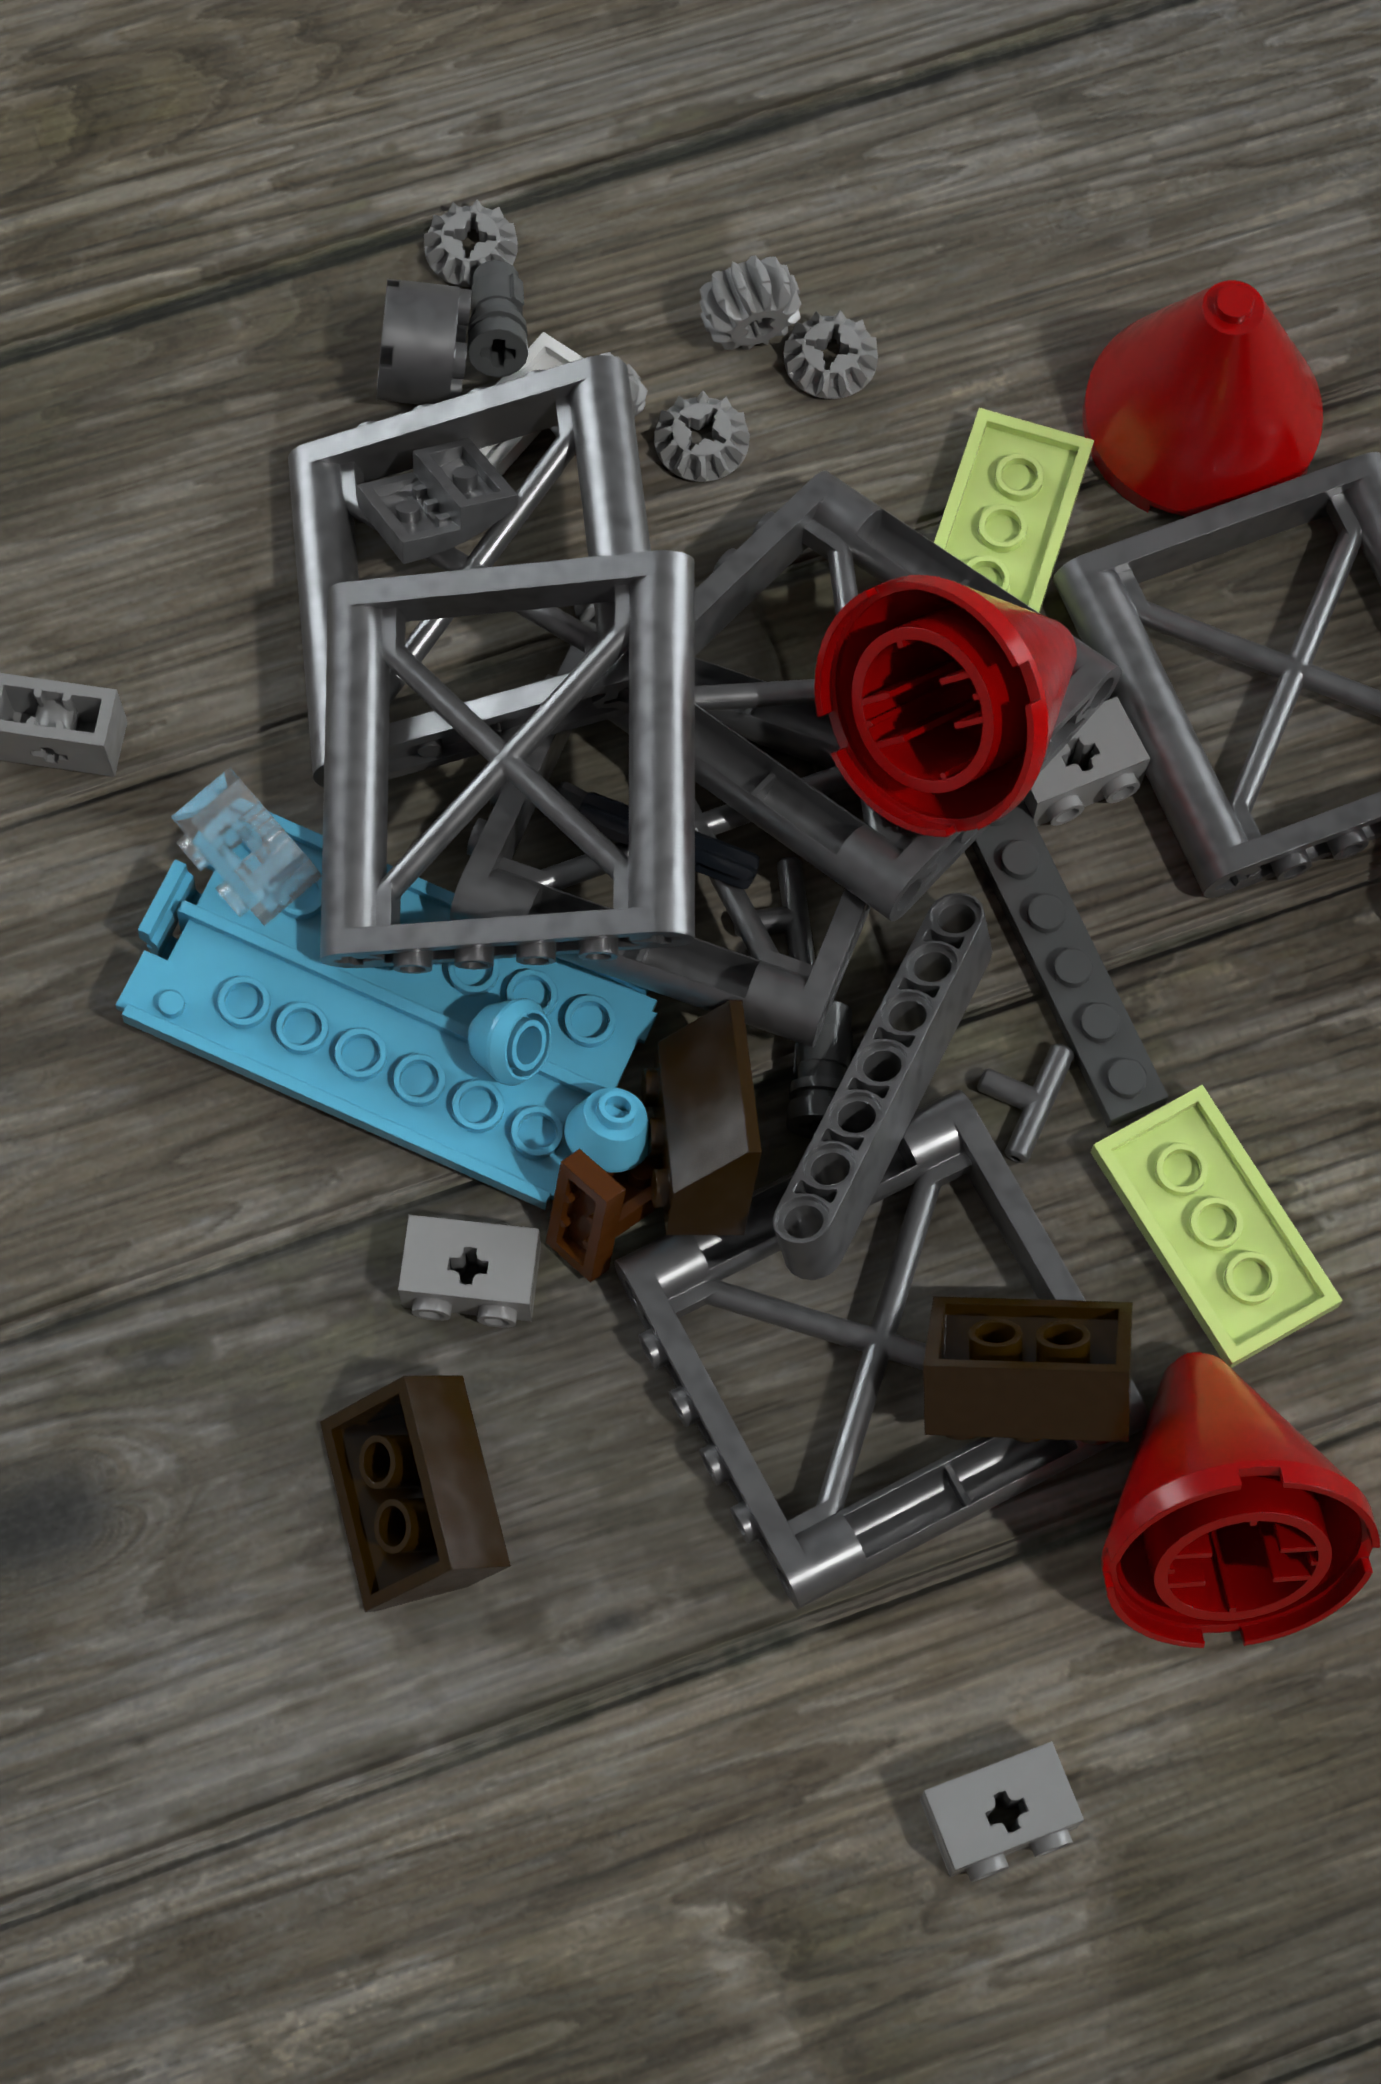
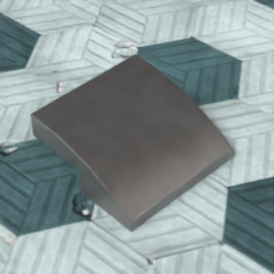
M469 438L413 450V472L357 484L358 507L403 564L433 556L468 541L497 523L518 506V494Z

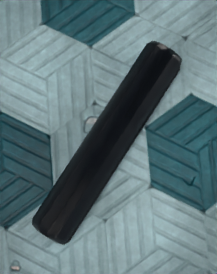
M588 792L580 805L579 812L607 838L629 846V805L595 792ZM695 831V871L735 887L748 889L758 872L760 857L755 853Z

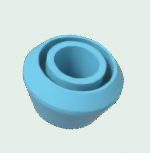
M518 998L487 1005L472 1020L468 1029V1043L473 1059L495 1080L508 1086L519 1085L537 1074L543 1067L551 1047L552 1034L550 1023L541 1006L527 998Z
M614 1087L597 1090L570 1111L565 1123L564 1134L567 1145L572 1153L581 1149L603 1170L610 1173L633 1169L648 1156L649 1120L646 1109L642 1102L629 1091Z

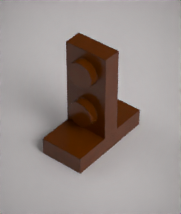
M578 1149L561 1161L546 1243L590 1283L609 1270L615 1238L657 1209L652 1206L651 1182L653 1169H659L658 1157L647 1156L637 1167L618 1173L606 1172L581 1149Z

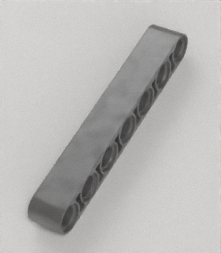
M952 893L944 895L930 907L775 1210L773 1224L786 1267L793 1275L801 1279L815 1280L824 1278L834 1272L841 1263L991 960L992 947L983 905L976 897L970 894Z

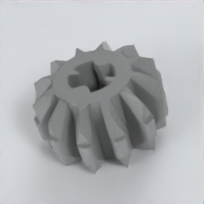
M755 255L751 256L746 262L739 264L732 261L730 268L725 271H715L712 273V281L705 283L700 288L701 300L699 303L702 309L700 315L707 332H710L713 341L721 343L725 350H733L742 346L746 351L756 344L764 343L768 345L769 340L773 337L786 335L788 333V326L795 324L801 318L799 308L802 304L798 296L800 290L794 275H790L787 265L780 264L776 257H766L759 260Z

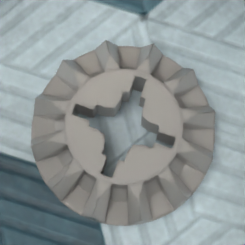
M476 199L472 206L459 207L453 202L448 212L441 216L433 215L431 227L428 233L424 234L425 256L431 269L441 279L461 287L473 286V274L479 265L491 260L505 261L513 265L518 252V241L514 223H509L504 218L500 207L493 210L485 208L478 199ZM471 229H476L480 242H477L474 250H471L470 258H466L461 240L466 239L467 233L471 232Z
M841 310L834 316H821L816 311L811 319L803 324L796 322L792 334L785 341L784 365L789 377L801 390L815 397L840 399L851 396L862 390L871 381L876 372L878 364L876 337H871L867 332L863 319L854 322L847 319ZM836 339L837 344H839V353L841 354H838L835 361L831 362L830 370H826L825 361L823 360L824 355L821 350H825L828 342Z
M704 391L697 397L683 399L681 396H678L672 407L667 411L661 410L659 421L654 431L655 449L663 465L675 475L690 481H714L731 474L743 462L749 448L750 433L746 425L744 412H738L734 409L727 396L722 400L709 398ZM710 422H713L712 438L714 441L704 438L699 445L695 444L690 451L692 442V431L690 428L701 430L705 424L709 425Z

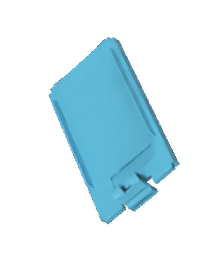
M237 797L230 808L220 805L193 857L194 863L214 871L204 892L201 894L196 890L194 875L188 872L187 865L175 859L138 928L139 938L147 943L151 953L144 950L116 1003V1009L123 1012L122 1018L124 1023L545 1210L550 1199L554 1200L560 1163L572 1154L564 1134L567 1117L578 1103L595 1091L609 1087L617 1088L638 1042L645 1043L657 1018L658 1013L653 1012L657 1000L647 996L649 990L557 957L555 963L548 965H525L516 962V957L494 959L493 967L478 970L458 968L454 965V962L433 963L432 971L420 974L397 972L393 970V966L343 968L326 965L320 961L323 835ZM387 864V873L393 867L392 865ZM418 877L401 896L400 924L451 921L450 911L455 893ZM179 922L182 934L179 939H176L172 934ZM518 998H527L541 1006L550 1023L552 1034L551 1047L543 1067L537 1074L519 1085L508 1086L495 1080L473 1059L468 1043V1029L472 1020L487 1005Z

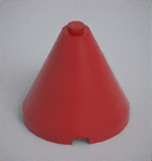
M1236 280L1219 282L1151 313L1124 328L1108 343L1096 360L1088 380L1083 404L1084 436L1094 440L1091 457L1107 482L1122 497L1147 513L1150 506L1169 513L1184 516V518L1306 475L1318 448L1323 425L1321 394L1310 366L1260 293L1251 285Z
M908 575L891 579L865 590L850 600L835 616L825 633L817 657L814 683L817 716L829 715L834 735L840 747L839 750L830 753L854 792L869 807L893 824L921 835L933 837H948L956 832L980 830L1014 810L1033 787L1042 767L1076 663V644L1070 631L1059 621L945 578L929 575Z
M1191 1352L1180 1356L1163 1373L1102 1551V1574L1107 1597L1112 1609L1126 1625L1138 1633L1160 1642L1190 1648H1204L1203 1633L1240 1631L1244 1646L1278 1639L1303 1630L1339 1610L1368 1582L1373 1573L1369 1560L1372 1548H1380L1378 1530L1367 1498L1355 1484L1221 1358L1202 1352Z

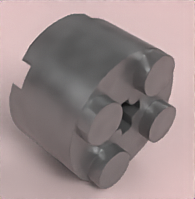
M387 279L376 400L423 405L435 404L461 396L467 354V343H465L466 330L469 323L472 290L460 289L458 286Z

